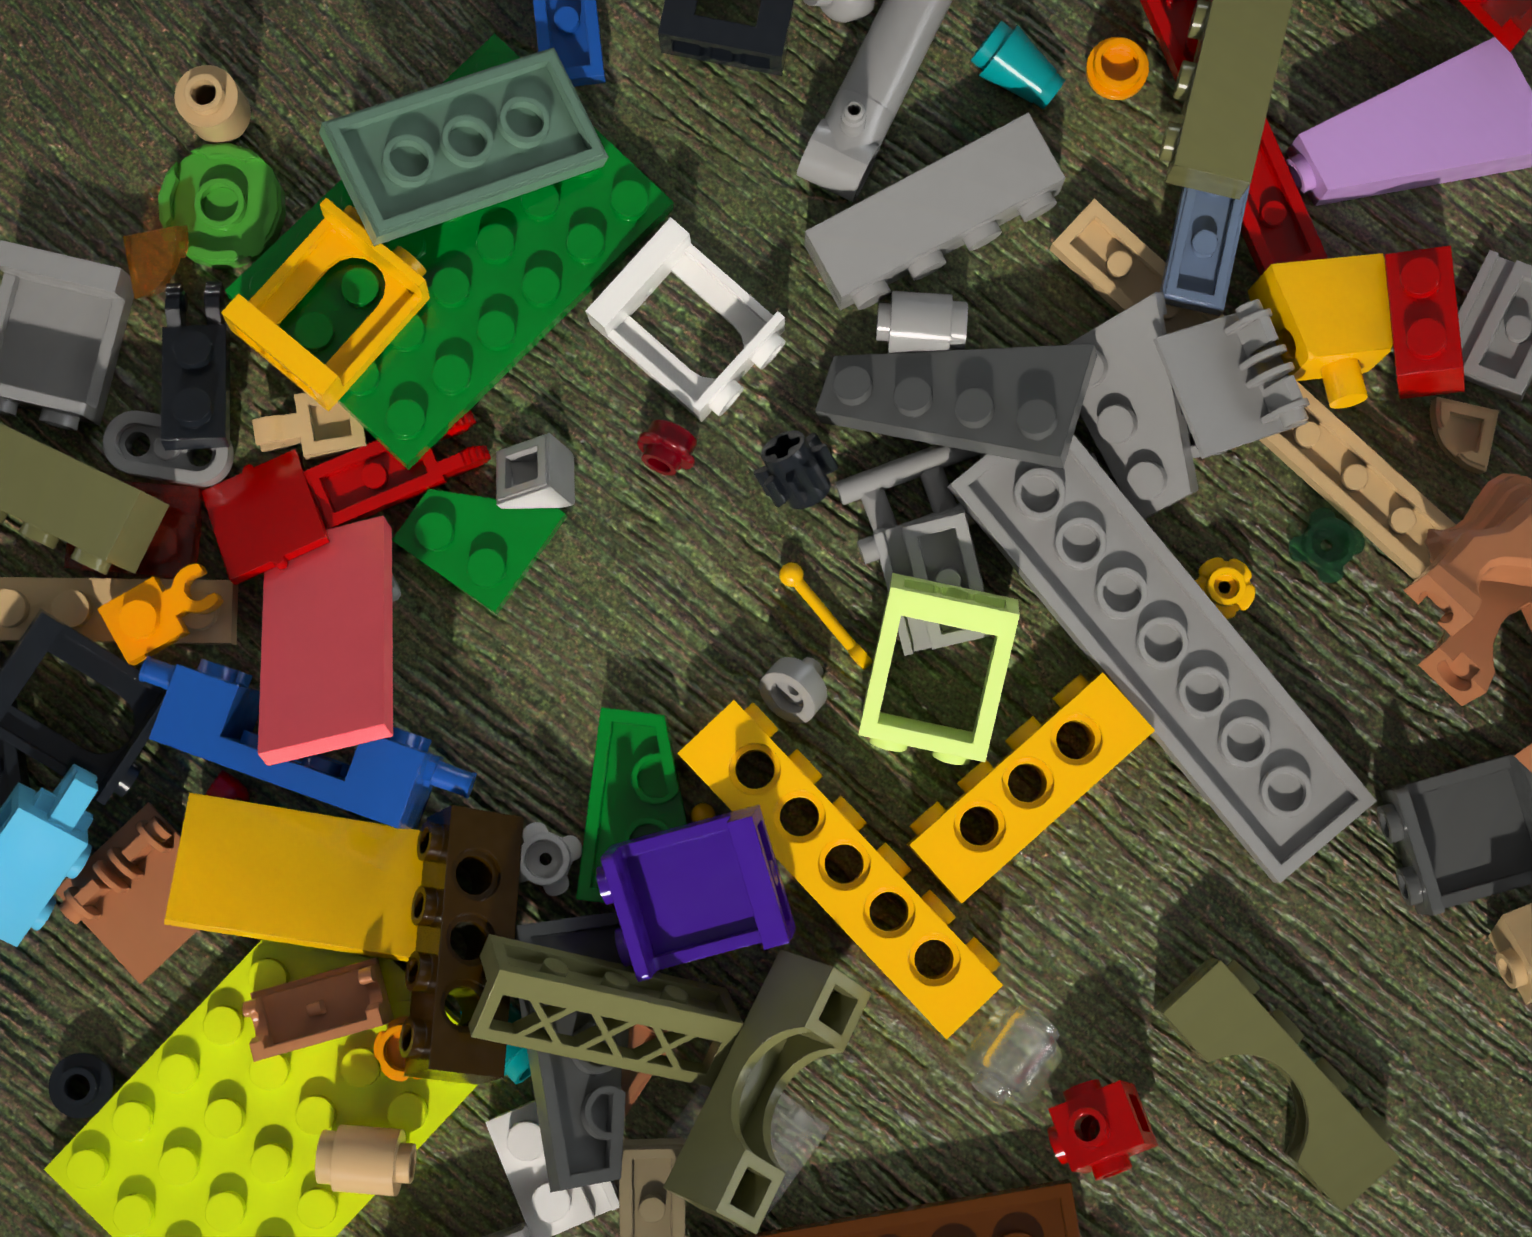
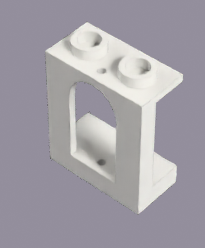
M671 217L586 310L589 322L595 329L701 422L711 411L718 416L726 412L744 389L738 383L739 380L754 364L761 370L765 368L786 343L780 336L785 331V317L778 311L773 316L691 244L690 234ZM670 272L675 274L732 324L742 337L744 349L718 378L702 377L690 370L631 318V315Z

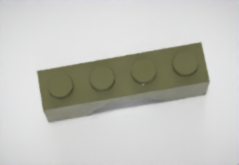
M780 949L663 1188L705 1212L757 1234L786 1174L776 1160L771 1145V1122L776 1104L787 1084L802 1068L820 1057L844 1052L871 993L833 966Z
M1209 957L1153 1009L1196 1057L1207 1063L1232 1055H1251L1265 1059L1280 1072L1289 1086L1295 1106L1293 1134L1284 1154L1328 1203L1343 1212L1400 1160V1157L1387 1144L1394 1136L1393 1133L1370 1108L1365 1106L1358 1112L1342 1095L1349 1087L1345 1079L1323 1057L1314 1063L1297 1045L1305 1038L1302 1032L1280 1009L1277 1008L1272 1014L1266 1011L1253 996L1260 990V986L1238 962L1232 960L1226 966L1221 960Z

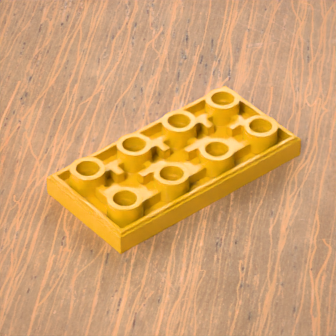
M189 792L164 925L408 962L410 955L416 948L418 925H414L412 922L411 907L414 894L418 887L421 886L423 861L419 860L417 856V841L420 830L397 829L385 824Z

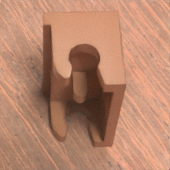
M378 957L250 993L252 1000L245 1001L242 1007L243 1015L251 1017L255 1028L256 1037L252 1038L249 1043L254 1062L379 1027L394 1019Z

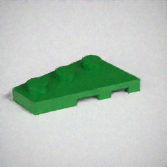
M603 707L600 710L576 899L605 903L599 891L596 868L602 866L601 856L611 845L688 824L667 716Z

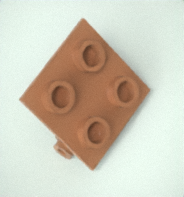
M150 802L88 858L84 868L73 880L67 878L56 890L58 896L63 900L59 905L60 911L74 924L82 921L139 984H142L198 931L197 929L164 925L181 835Z

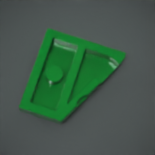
M428 489L392 541L498 615L568 516L559 508L501 509L496 505L495 498Z

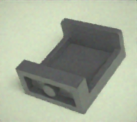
M1519 751L1380 791L1384 805L1377 808L1378 821L1389 844L1396 843L1403 866L1396 870L1399 890L1408 906L1415 905L1417 914L1434 916L1444 913L1445 909L1532 884V773L1514 756Z

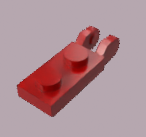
M471 409L454 423L439 441L463 434L476 424V420ZM376 440L367 444V446L359 447L307 469L303 473L326 528L331 529L355 523L421 495L428 489H435L447 484V478L459 476L482 466L491 460V456L486 445L468 447L455 455L438 461L432 447L408 470Z

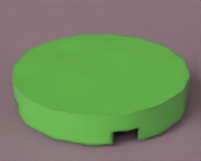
M232 143L204 144L190 151L191 155L185 157L180 164L176 162L166 173L158 195L159 220L172 244L193 262L214 269L240 268L257 260L277 241L286 218L285 192L274 170L252 150Z

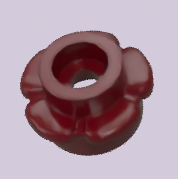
M657 419L651 422L647 432L640 433L637 446L643 453L641 457L643 463L650 469L663 475L673 476L677 470L681 468L689 470L695 464L692 454L696 448L697 440L685 428L670 421Z

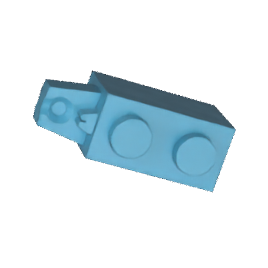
M76 764L72 765L53 792L44 788L37 792L18 782L0 808V939L15 947H18L30 928L36 931L42 928L51 915L57 898L53 894L65 877L73 880L79 875L90 856L92 846L88 844V828L94 818L92 813L86 811V808L98 791L97 776Z

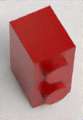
M1451 245L1385 254L1396 376L1400 399L1465 392Z

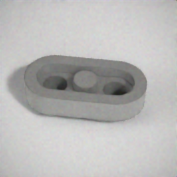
M144 411L124 412L116 416L109 423L103 436V449L108 461L122 472L135 477L195 487H208L223 480L231 470L234 461V450L231 441L230 447L211 448L212 458L210 462L201 467L196 466L193 461V455L197 449L165 451L161 442V414ZM140 436H148L150 439L148 452L142 456H134L132 452L134 440Z

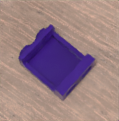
M759 804L613 844L601 856L602 866L596 868V878L602 899L607 905L614 903L621 928L615 930V941L619 957L625 967L633 966L638 982L651 979L656 971L754 944L762 943L764 950L788 944L796 929Z

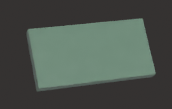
M554 47L322 122L319 131L373 246L603 167L608 159V155Z

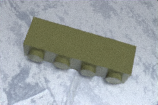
M1293 0L1196 1L1187 36L1188 38L1198 40L1193 62L1182 61L1173 98L1184 101L1179 123L1168 121L1159 153L1160 160L1169 162L1165 183L1240 200L1252 180Z
M0 423V523L3 524L7 515L10 514L23 520L18 531L20 534L52 549H55L59 539L75 546L70 558L89 568L107 575L113 564L135 574L169 504Z

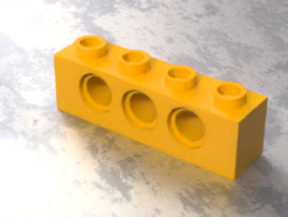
M1103 672L1094 676L1089 682L1081 673L1052 698L1060 708L1040 724L1034 716L1030 717L1005 740L1012 751L994 767L987 759L986 762L977 764L957 783L965 793L947 809L936 801L909 826L916 836L906 845L957 902L962 904L1155 731ZM1065 723L1080 725L1088 735V749L1079 759L1066 757L1057 746V733ZM1018 765L1031 766L1041 777V791L1030 802L1016 799L1009 790V775ZM973 807L985 809L994 820L993 835L987 842L980 845H973L966 841L960 831V821L963 814Z

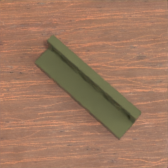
M489 934L480 954L487 983L468 1027L473 1038L713 1087L743 1022L728 989L725 987L655 972L651 979L638 982L632 966L625 967L623 964ZM503 995L529 1000L535 1012L513 1023L493 1019ZM575 1011L592 1014L597 1024L574 1036L558 1033L552 1022ZM636 1024L652 1027L657 1036L634 1049L618 1046L613 1037ZM696 1037L713 1040L703 1063L678 1059L673 1051V1048Z

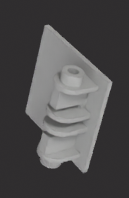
M1260 299L1237 307L1234 314L1153 339L1201 459L1308 423L1307 420L1309 418L1304 408L1310 405L1308 398H1303L1294 375H1288L1289 372L1295 369L1293 362L1283 363L1281 355L1288 351L1285 344L1276 346L1275 341L1279 338L1270 319L1273 313L1270 308L1263 309Z

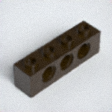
M451 805L427 817V822L423 824L417 841V856L419 860L423 861L421 886L418 887L414 894L411 907L412 922L414 925H418L416 948L409 957L405 973L406 987L409 991H412L410 1016L403 1023L399 1039L400 1054L403 1058H406L404 1076L476 1085L504 1078L507 1044L471 1037L468 1025L487 983L480 954L488 935L491 934L515 940L524 817ZM457 866L464 868L471 877L472 890L470 894L462 890L457 882ZM452 930L458 931L466 941L467 953L464 959L460 958L452 949L450 943ZM448 994L453 996L461 1007L462 1015L458 1025L451 1022L445 1012V1000ZM502 996L493 1019L508 1022L510 996Z

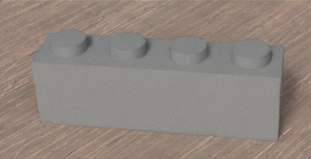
M1028 112L806 230L805 248L839 310L841 311L854 303L858 310H862L888 296L891 293L888 285L910 274L915 281L937 271L947 262L944 255L963 245H966L969 251H973L990 243L1002 233L999 226L1021 215L1024 222H1027L1046 213L1057 204L1055 196L1059 194L1065 181V176Z

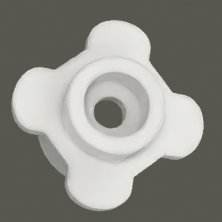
M540 822L527 825L523 830L522 836L524 843L521 849L519 883L529 880L532 883L543 886L545 892L551 896L564 893L569 887L567 875L573 861L579 859L582 855L583 848L580 840L573 835L565 837L555 835L548 831L545 824ZM543 853L551 855L552 861L549 865H543L540 862V856Z

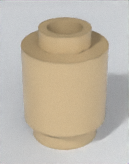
M201 65L187 71L178 81L174 94L176 108L200 138L213 144L229 143L239 138L245 132L251 118L250 104L242 90L225 70L217 66Z
M341 1124L337 1131L323 1130L316 1151V1182L318 1184H330L333 1192L397 1196L402 1183L411 1184L413 1181L417 1158L416 1144L406 1143L404 1129Z

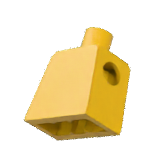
M1383 253L1271 264L1248 290L1250 301L1260 299L1263 309H1271L1273 316L1270 319L1279 338L1275 341L1276 346L1285 344L1288 350L1281 355L1283 363L1293 362L1295 367L1288 375H1294L1296 381L1322 379L1330 408H1347L1365 401L1368 398L1362 374L1369 372L1390 353L1393 345L1386 265Z

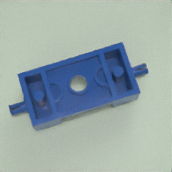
M147 656L142 664L139 681L167 690L149 736L150 740L397 829H418L433 786L464 796L466 799L469 798L474 787L477 773H472L443 762L444 757L428 752L432 742L431 739L397 727H393V737L359 744L351 765L318 754L304 757L303 760L296 759L267 766L258 755V733L252 732L259 715L260 691L249 688L253 675L201 658L197 669L179 664L176 666L154 659L152 656Z

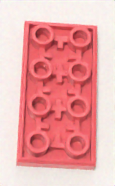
M384 515L327 529L330 543L288 561V566L283 570L274 567L264 572L258 755L267 766L393 737L392 528Z

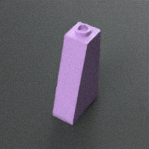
M1494 37L1298 134L1286 151L1289 157L1286 163L1299 192L1302 194L1307 192L1314 206L1531 168L1532 90L1512 53Z

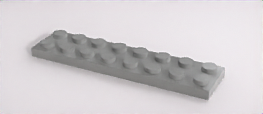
M1073 435L1063 469L986 454L947 487L1100 673L1103 672L1155 729L1151 734L1273 883L1284 881L1377 801L1075 435Z

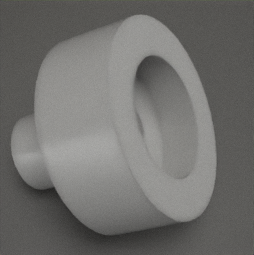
M792 657L780 658L760 680L759 689L762 699L772 712L788 722L801 724L810 721L827 699V688L822 679L823 668L818 661L809 657L803 660Z

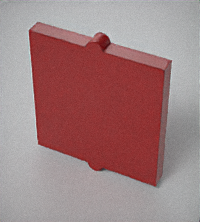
M296 449L256 467L248 464L243 467L242 473L201 491L229 580L234 585L274 567L283 570L288 566V561L330 543L320 511L303 473L306 470L301 456Z

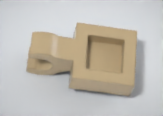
M306 392L294 394L297 413L252 419L255 443L257 446L260 445L261 452L282 450L301 443L305 459L314 460L343 455L368 444L366 429L338 402L328 412Z

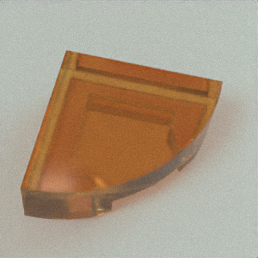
M187 225L172 226L123 236L134 299L149 298L166 290V284L171 282L170 280L178 268L180 259L185 258L188 251Z

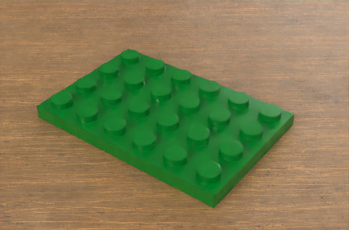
M494 33L443 83L519 59L520 57ZM595 127L594 129L608 155V159L603 167L382 243L390 251H393L397 246H401L424 266L427 272L423 278L426 279L430 299L340 398L338 403L408 470L673 211L674 202ZM342 179L225 290L230 300H233L239 293L249 301L324 219L320 203L325 198L329 199L342 211L348 205L355 208ZM349 258L339 261L324 274L278 326L323 364H326L379 305L385 291L386 283L384 276L376 265L365 259Z

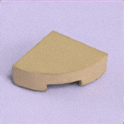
M1441 397L1431 400V426L1440 448L1453 462L1465 470L1479 475L1487 471L1499 410Z

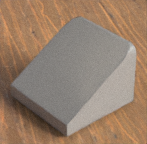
M551 433L496 451V505L501 509L563 508L575 504L573 453Z

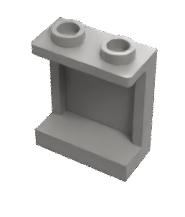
M0 240V270L4 272L0 285V414L16 417L18 407L41 412L38 421L62 429L77 431L79 421L100 426L138 282L122 268Z

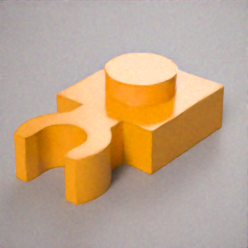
M200 564L185 566L176 574L172 587L167 590L161 580L153 576L97 608L128 664L135 666L144 661L147 656H153L191 634L182 619L185 615L189 613L209 614L216 611L223 604V598L215 592L207 595L202 600H194L190 593L192 583L208 573L204 566Z

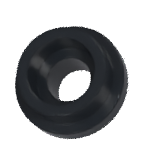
M87 1052L72 1054L62 1059L54 1067L49 1079V1095L53 1104L61 1113L72 1118L91 1117L96 1115L114 1096L115 1076L113 1070L103 1058L96 1054ZM76 1074L85 1076L89 1081L90 1090L85 1098L77 1097L71 1090V1080Z

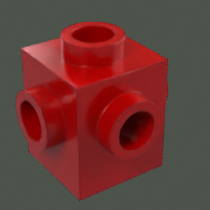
M1099 1079L1086 1081L1065 1090L1063 1095L1066 1102L1048 1109L1054 1125L1048 1127L1047 1132L1057 1159L1062 1165L1069 1163L1072 1172H1093L1096 1181L1131 1169L1133 1166L1129 1157L1159 1146L1133 1083L1119 1080L1102 1087ZM1099 1122L1100 1131L1096 1137L1095 1128Z

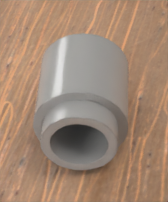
M892 291L891 303H878L876 341H888L887 353L965 350L968 302L953 301L952 294Z

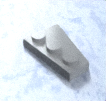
M1163 292L1153 293L1067 344H1095L1097 358L1080 414L1121 492L1144 520L1199 491L1187 422L1184 414L1180 411L1179 402L1153 341L1156 337L1167 334L1163 316L1167 314Z

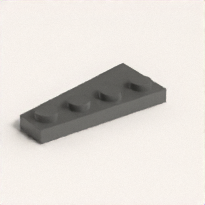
M1095 344L834 356L815 412L820 423L1063 469L1097 358Z
M616 912L516 925L515 940L623 964L615 941V930L621 928ZM519 998L522 1018L535 1012L529 1000ZM575 1011L552 1022L558 1033L574 1036L597 1025L592 1014ZM629 1029L613 1036L618 1046L628 1048ZM527 1049L550 1193L621 1179L626 1092L621 1090L622 1069Z

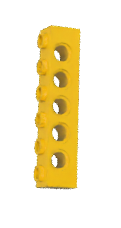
M733 700L678 752L679 756L732 812L760 805L775 858L947 1040L1003 986L992 974L1001 964L975 937L966 945L948 927L956 916L930 889L920 897L903 878L912 871L910 867L886 842L877 850L873 848L859 833L867 822L842 796H839L831 803L815 786L823 777L822 774L798 749L787 756L772 741L771 737L779 729L755 703L752 702L743 710ZM761 752L772 760L774 775L766 786L751 789L739 781L737 765L739 760L747 753ZM794 798L809 800L814 804L818 812L816 827L812 832L804 836H794L788 833L780 821V813L783 806ZM838 845L852 846L859 852L862 859V868L859 875L850 882L840 883L834 881L825 870V858L828 852ZM885 892L898 894L906 906L904 920L893 929H881L875 926L870 918L872 901L878 895ZM929 940L944 942L950 952L948 967L944 972L936 976L921 974L915 965L917 949L921 944Z

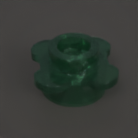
M1318 508L1309 515V526L1302 535L1290 540L1288 553L1295 562H1305L1315 569L1320 581L1335 583L1344 575L1343 566L1354 555L1363 551L1365 539L1359 530L1352 529L1346 522L1336 518L1335 513L1331 509ZM1323 540L1331 542L1332 548L1330 551L1322 550L1321 542Z

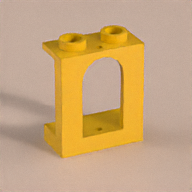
M325 198L320 203L324 219L249 301L238 293L221 313L233 333L329 412L430 299L426 279L423 278L427 271L411 253L401 246H397L393 251H390L383 244L373 246L356 209L348 205L342 211L329 199ZM349 258L365 259L376 265L383 274L386 283L384 296L374 311L329 361L323 364L278 325L331 267L339 261Z

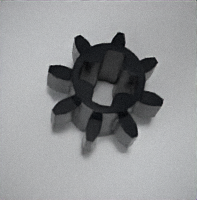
M790 430L776 435L765 444L761 451V458L765 466L755 470L754 475L776 507L779 508L788 502L789 506L794 509H806L819 503L829 493L831 482L826 474L837 470L838 464L827 445L822 444L816 433L813 432L805 438L802 432Z

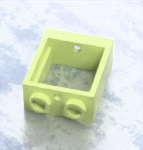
M892 573L858 735L869 737V742L872 745L888 751L902 752L906 751L908 746L933 751L932 756L949 764L967 765L970 763V759L986 762L1020 616L1018 599ZM901 616L995 635L973 732L880 712Z

